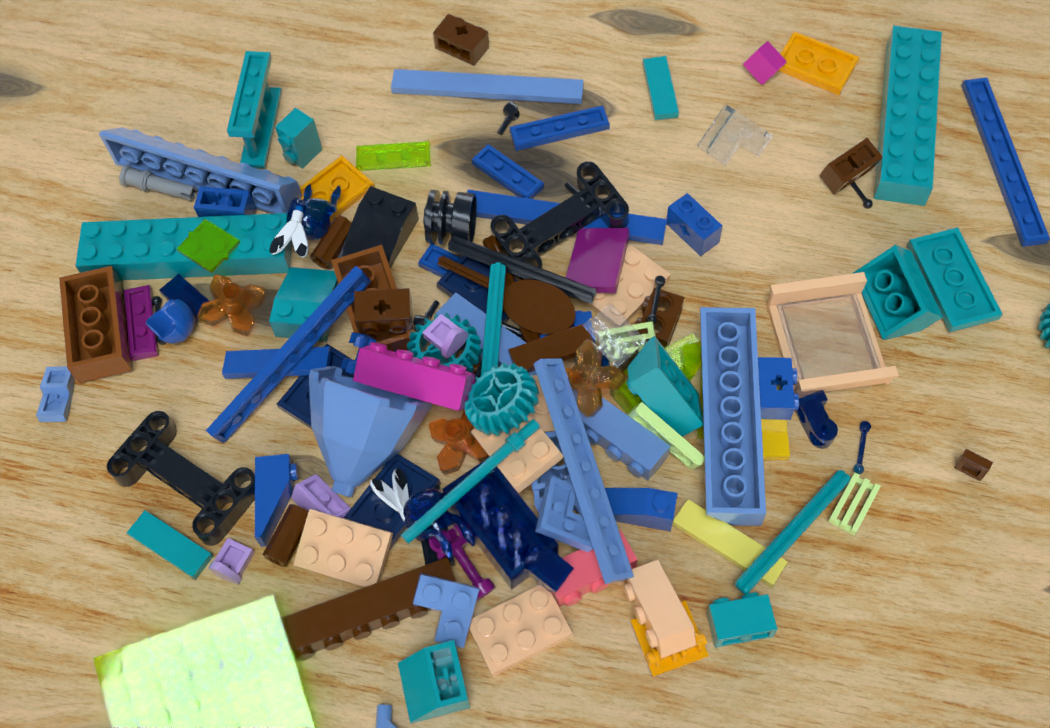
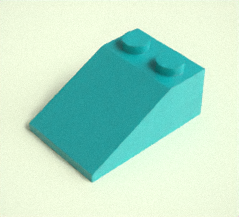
M290 267L274 298L269 319L275 337L290 338L338 286L335 271ZM330 328L318 341L327 342Z

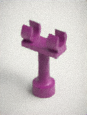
M458 523L453 525L454 528L447 530V532L439 531L435 533L437 536L429 538V545L433 551L438 552L436 556L439 560L451 554L455 555L454 557L458 560L457 562L461 565L466 575H468L467 577L471 580L472 585L479 588L476 600L478 601L496 587L490 578L483 579L479 575V572L472 565L471 560H469L468 555L464 553L463 548L474 539L471 535L468 536L466 526Z

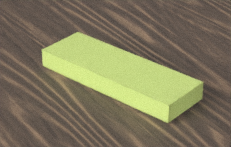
M639 403L628 414L629 417L669 444V452L690 470L701 466L704 462L703 454L644 403Z

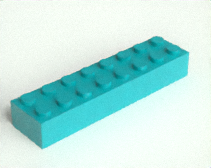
M895 25L892 27L886 45L878 151L883 158L876 165L874 199L925 206L931 194L934 176L942 31Z
M287 213L82 222L75 266L80 273L112 266L121 281L287 273L291 267L292 239L277 254L272 255L269 250L271 242L289 222Z

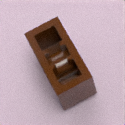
M447 14L433 32L435 49L472 66H475L489 49L488 31L451 14Z
M410 289L354 291V316L358 333L373 335L379 331L402 333L406 330H412V298Z

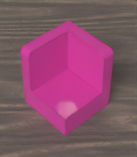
M767 41L743 65L763 85L787 61Z

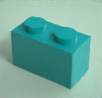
M296 107L275 126L278 142L283 150V157L290 164L293 165L295 163L303 169L322 151L314 119Z
M753 592L743 595L742 599L730 601V598L714 600L706 612L714 647L774 637L778 628L769 595L759 596V593Z

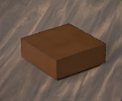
M965 449L954 468L981 481L990 470L993 462Z

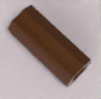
M340 215L335 217L310 255L312 262L326 270L331 268V260L337 259L352 222Z
M289 504L262 554L266 560L281 567L287 566L300 542L309 511L295 504Z

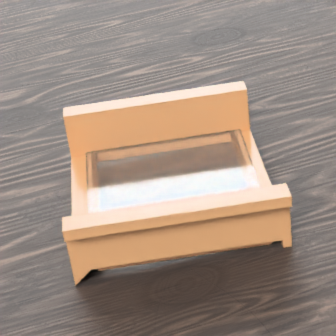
M864 272L770 285L771 294L766 305L781 358H792V368H797V384L794 385V393H798L799 397L883 383L888 385L892 379L898 378L899 374L896 366H885L861 294L867 282Z

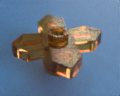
M215 274L210 284V292L216 300L202 304L198 313V322L214 326L228 318L234 333L249 336L254 325V318L248 310L261 306L265 296V288L253 284L242 288L238 284L232 283L230 278Z
M585 340L576 350L577 364L572 368H565L568 374L572 391H578V409L586 417H594L603 407L601 389L618 390L628 379V376L618 366L601 367L602 350L593 341Z
M465 410L460 419L448 421L445 418L430 422L428 425L434 442L445 445L437 456L439 468L444 475L460 470L466 454L480 463L490 457L471 433L475 427L467 419Z

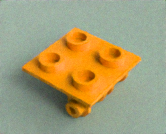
M686 600L682 601L681 604L694 626L696 646L661 658L656 647H650L645 634L647 630L645 623L640 625L637 618L630 620L652 677L709 657L705 647L707 645L706 638L703 633H699Z

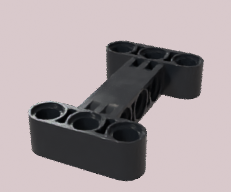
M586 161L577 168V186L580 190L578 193L520 229L507 215L494 217L490 228L492 236H495L503 254L543 269L542 260L539 255L600 217L609 228H626L629 223V206L598 165L594 162ZM585 176L593 177L592 179H584ZM601 194H605V195H607L608 197H606V198H599V197H597V196H598V195H601ZM614 213H620V214H622L623 216H621V217H614V216H612V215H613ZM500 229H508L505 233L498 232ZM517 247L523 249L522 251L517 253L512 252V250Z
M151 412L109 459L106 467L108 473L120 486L130 487L137 483L146 471L202 509L192 522L193 531L203 544L207 546L219 544L255 501L254 472L247 467H241L233 471L226 481L221 483L168 447L177 435L176 426L165 412ZM161 425H165L161 430H157ZM147 446L143 451L138 452L141 447ZM128 467L124 473L119 474L123 468ZM251 481L247 487L240 488L243 482ZM233 503L229 509L222 510L225 504ZM214 525L210 532L203 533L207 526Z

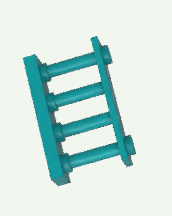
M245 52L227 127L229 137L243 138L244 147L240 163H246L253 168H265L282 92L279 87H269L267 82L272 61L270 52Z

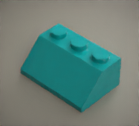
M895 244L853 272L865 273L867 282L862 295L883 340L922 331L943 318L910 250Z
M655 336L650 338L628 366L627 385L634 395H639L642 403L683 437L703 426L699 393Z

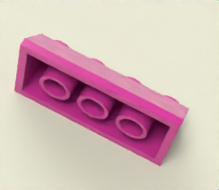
M372 342L369 346L359 348L353 378L354 382L457 411L465 408L468 394L471 392L472 385L475 384V374L467 372L466 367L457 364H450L449 367L439 364L440 360L432 357L415 358L413 357L414 353L406 350L393 352L387 350V346L381 343Z

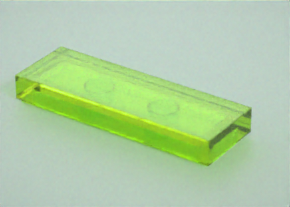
M430 141L356 146V168L360 171L431 166Z

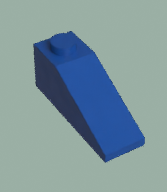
M289 454L255 457V539L260 547L268 545L291 499L295 480H299L298 464L293 463Z
M605 488L616 522L671 532L678 493L653 488Z

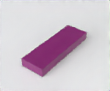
M150 285L124 290L129 354L132 361L159 356L157 335L145 324L147 318L155 313L154 305L152 304L153 292Z

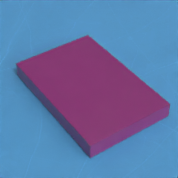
M582 228L579 230L566 278L595 288L597 293H617L630 236L629 228Z

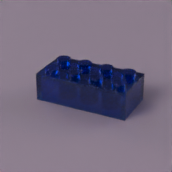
M484 461L442 489L444 497ZM497 466L450 507L459 521L466 526L468 533L473 537L474 541L511 590L559 556L557 542L551 537L536 532L538 518Z

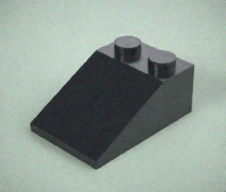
M370 186L358 205L339 258L382 245L391 268L419 220L416 202Z

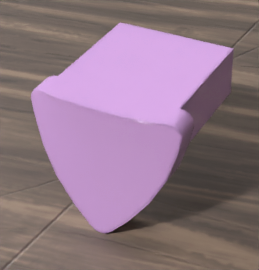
M442 314L422 332L423 337L439 349L445 358L452 356L469 336L465 330L459 328Z
M227 538L208 569L225 581L239 584L242 580L241 576L255 552L253 549Z

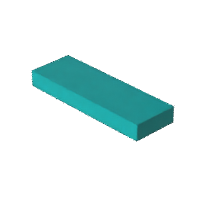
M667 57L643 58L642 65L654 120L678 118L679 109Z
M146 510L127 531L131 538L194 580H196L213 558L210 552Z

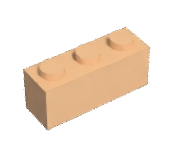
M659 560L633 568L634 577L626 580L627 584L623 585L627 600L629 602L634 601L636 605L634 612L639 624L645 623L647 630L645 634L650 647H656L661 658L696 646L694 626Z

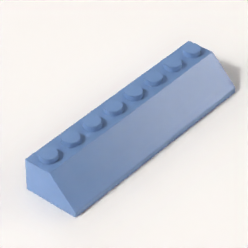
M121 127L101 130L99 133L114 163L118 166L123 167L129 164L134 169L141 171L147 169L152 171L155 176L194 185L197 187V190H199L200 186L249 190L256 209L271 214L287 213L289 219L295 210L296 202L299 203L302 198L298 181L288 176L282 177L273 174L269 170L256 169L246 163H237L223 156L217 157L208 154L201 149L195 150L181 143L168 142L161 137H152L135 129L129 130Z
M700 307L706 515L730 525L762 526L766 516L755 308Z

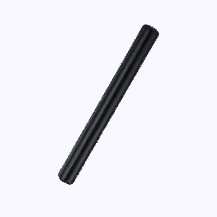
M452 236L449 240L448 249L450 251L490 266L500 262L506 266V272L524 279L549 283L559 288L566 295L587 303H593L597 295L595 288L460 237Z

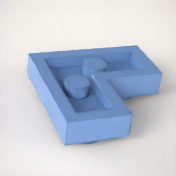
M551 476L546 482L536 532L585 552H590L593 549V545L584 518L573 512L576 497L573 485Z
M420 573L413 604L441 611L434 641L444 643L454 640L457 647L464 648L479 588Z

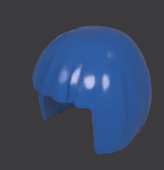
M172 299L147 318L145 324L161 341L175 344L183 342L189 337L195 326V317L191 308L179 299Z

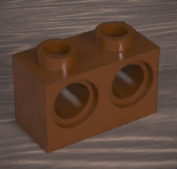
M866 138L828 163L819 176L835 195L871 171L883 156L871 141Z
M656 288L653 289L651 297H645L641 310L644 312L642 319L637 318L635 324L647 322V317L651 313ZM661 290L657 308L663 307L667 310L661 311L657 309V322L654 324V329L659 331L655 333L656 338L664 349L668 351L683 310L685 297ZM648 328L633 330V333L637 335L648 333ZM649 339L638 340L636 345H645Z

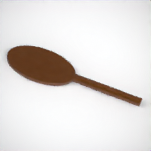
M445 256L438 258L437 265L488 289L489 277ZM530 279L519 280L508 286L505 285L503 308L507 316L519 327L532 333L551 335L569 329L574 324L576 319L574 305L570 298L559 288L549 283Z

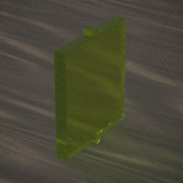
M204 219L193 232L190 231L188 233L189 236L176 249L185 257L213 273L224 260L229 259V255L240 244V240L207 219Z

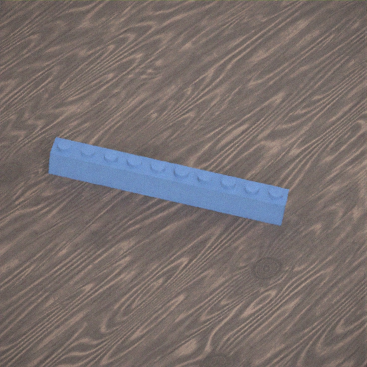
M455 293L436 314L438 316L440 314L445 315L447 312L450 315V319L458 314L461 321L467 319L470 327L474 326L476 328L477 335L481 340L479 346H481L482 352L478 356L481 362L486 314ZM502 325L499 368L503 363L509 366L513 364L508 349L526 343ZM466 345L462 346L461 349L465 350ZM536 371L529 373L530 375H537ZM572 376V391L589 443L593 445L598 444L605 449L606 454L614 461L620 460L627 465L628 470L638 478L642 476L649 481L668 458L670 445Z

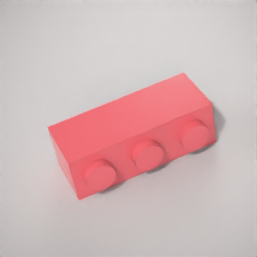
M620 529L619 533L631 569L636 568L638 559ZM579 549L542 568V577L559 607L564 604L567 607L572 606L582 599V595L590 591L598 593L609 585L604 582L594 549L590 552Z

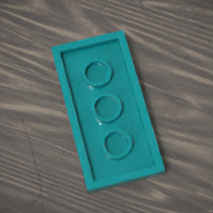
M958 227L909 239L907 246L928 284L949 332L992 322L1001 318L1003 313Z

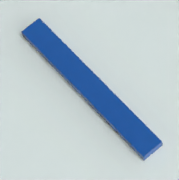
M988 78L963 80L961 87L1021 246L1047 244L1050 240L1049 234Z
M467 190V193H476L477 217L493 219L498 215H507L514 223L528 224L560 204ZM614 213L612 216L621 217L623 215L620 213ZM629 214V223L626 227L629 228L630 232L629 240L663 245L667 219ZM600 217L584 228L609 227Z
M355 266L213 421L206 429L212 437L225 443L354 301V291H363L371 283V280L361 269Z

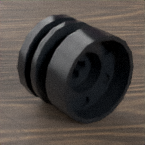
M430 190L423 216L426 243L434 244L438 235L439 244L444 245L448 234H451V237L457 236L473 242L477 218L476 193L457 192L454 203H451L449 191H443L440 199L439 190Z

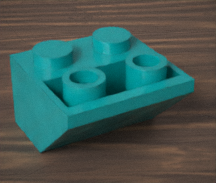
M454 640L425 647L398 663L410 724L471 708Z

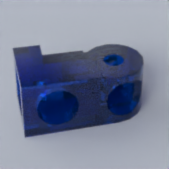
M824 390L799 398V408L794 410L813 446L820 449L831 446L838 434L836 423L829 419L824 409L828 400Z

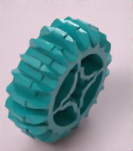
M447 312L444 315L469 334L467 340L462 345H466L465 350L457 359L455 355L461 350V347L449 358H445L442 352L432 344L423 352L428 341L423 337L422 332L438 317L436 313L432 321L425 317L424 326L416 324V332H410V342H407V349L414 353L413 357L419 359L432 357L440 360L439 364L449 367L450 364H457L466 367L467 372H473V365H478V356L482 352L481 346H479L481 340L477 335L476 328L474 326L470 327L467 319L461 321L458 314L450 319V315Z
M503 363L500 368L493 365L491 371L483 370L484 375L480 378L475 377L476 382L472 385L471 392L468 394V400L465 402L464 409L467 419L475 429L488 436L493 433L499 437L502 432L510 434L511 429L514 427L519 429V424L523 421L528 422L527 416L534 414V406L539 404L537 396L540 393L532 375L515 363L510 366Z

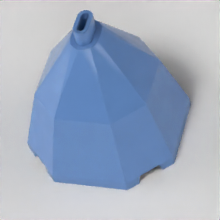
M328 366L311 369L309 374L311 427L331 478L334 480L332 491L347 497H353L356 486L364 483L403 450L431 409L433 403L354 382V377L342 375V368Z

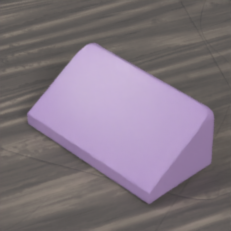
M317 474L296 484L291 496L292 500L299 507L307 511L315 509L344 518L351 509Z

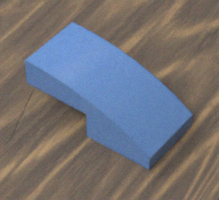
M67 366L46 367L40 385L43 396L36 414L39 422L67 421L74 387V377L67 369Z

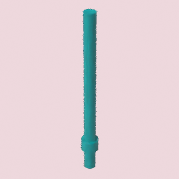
M532 419L520 431L509 435L505 439L506 443L401 534L403 540L407 544L411 543L513 451L517 453L525 446V441L540 428V425Z

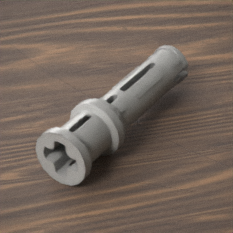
M126 164L120 172V184L125 187L131 185L138 187L143 192L154 190L191 202L195 200L197 192H194L197 190L196 186L155 176L152 171L147 169L141 171L134 169L132 165Z

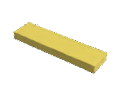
M689 499L685 502L672 523L673 526L744 571L766 549L729 524L706 515L705 509ZM780 558L760 581L772 588L788 561Z

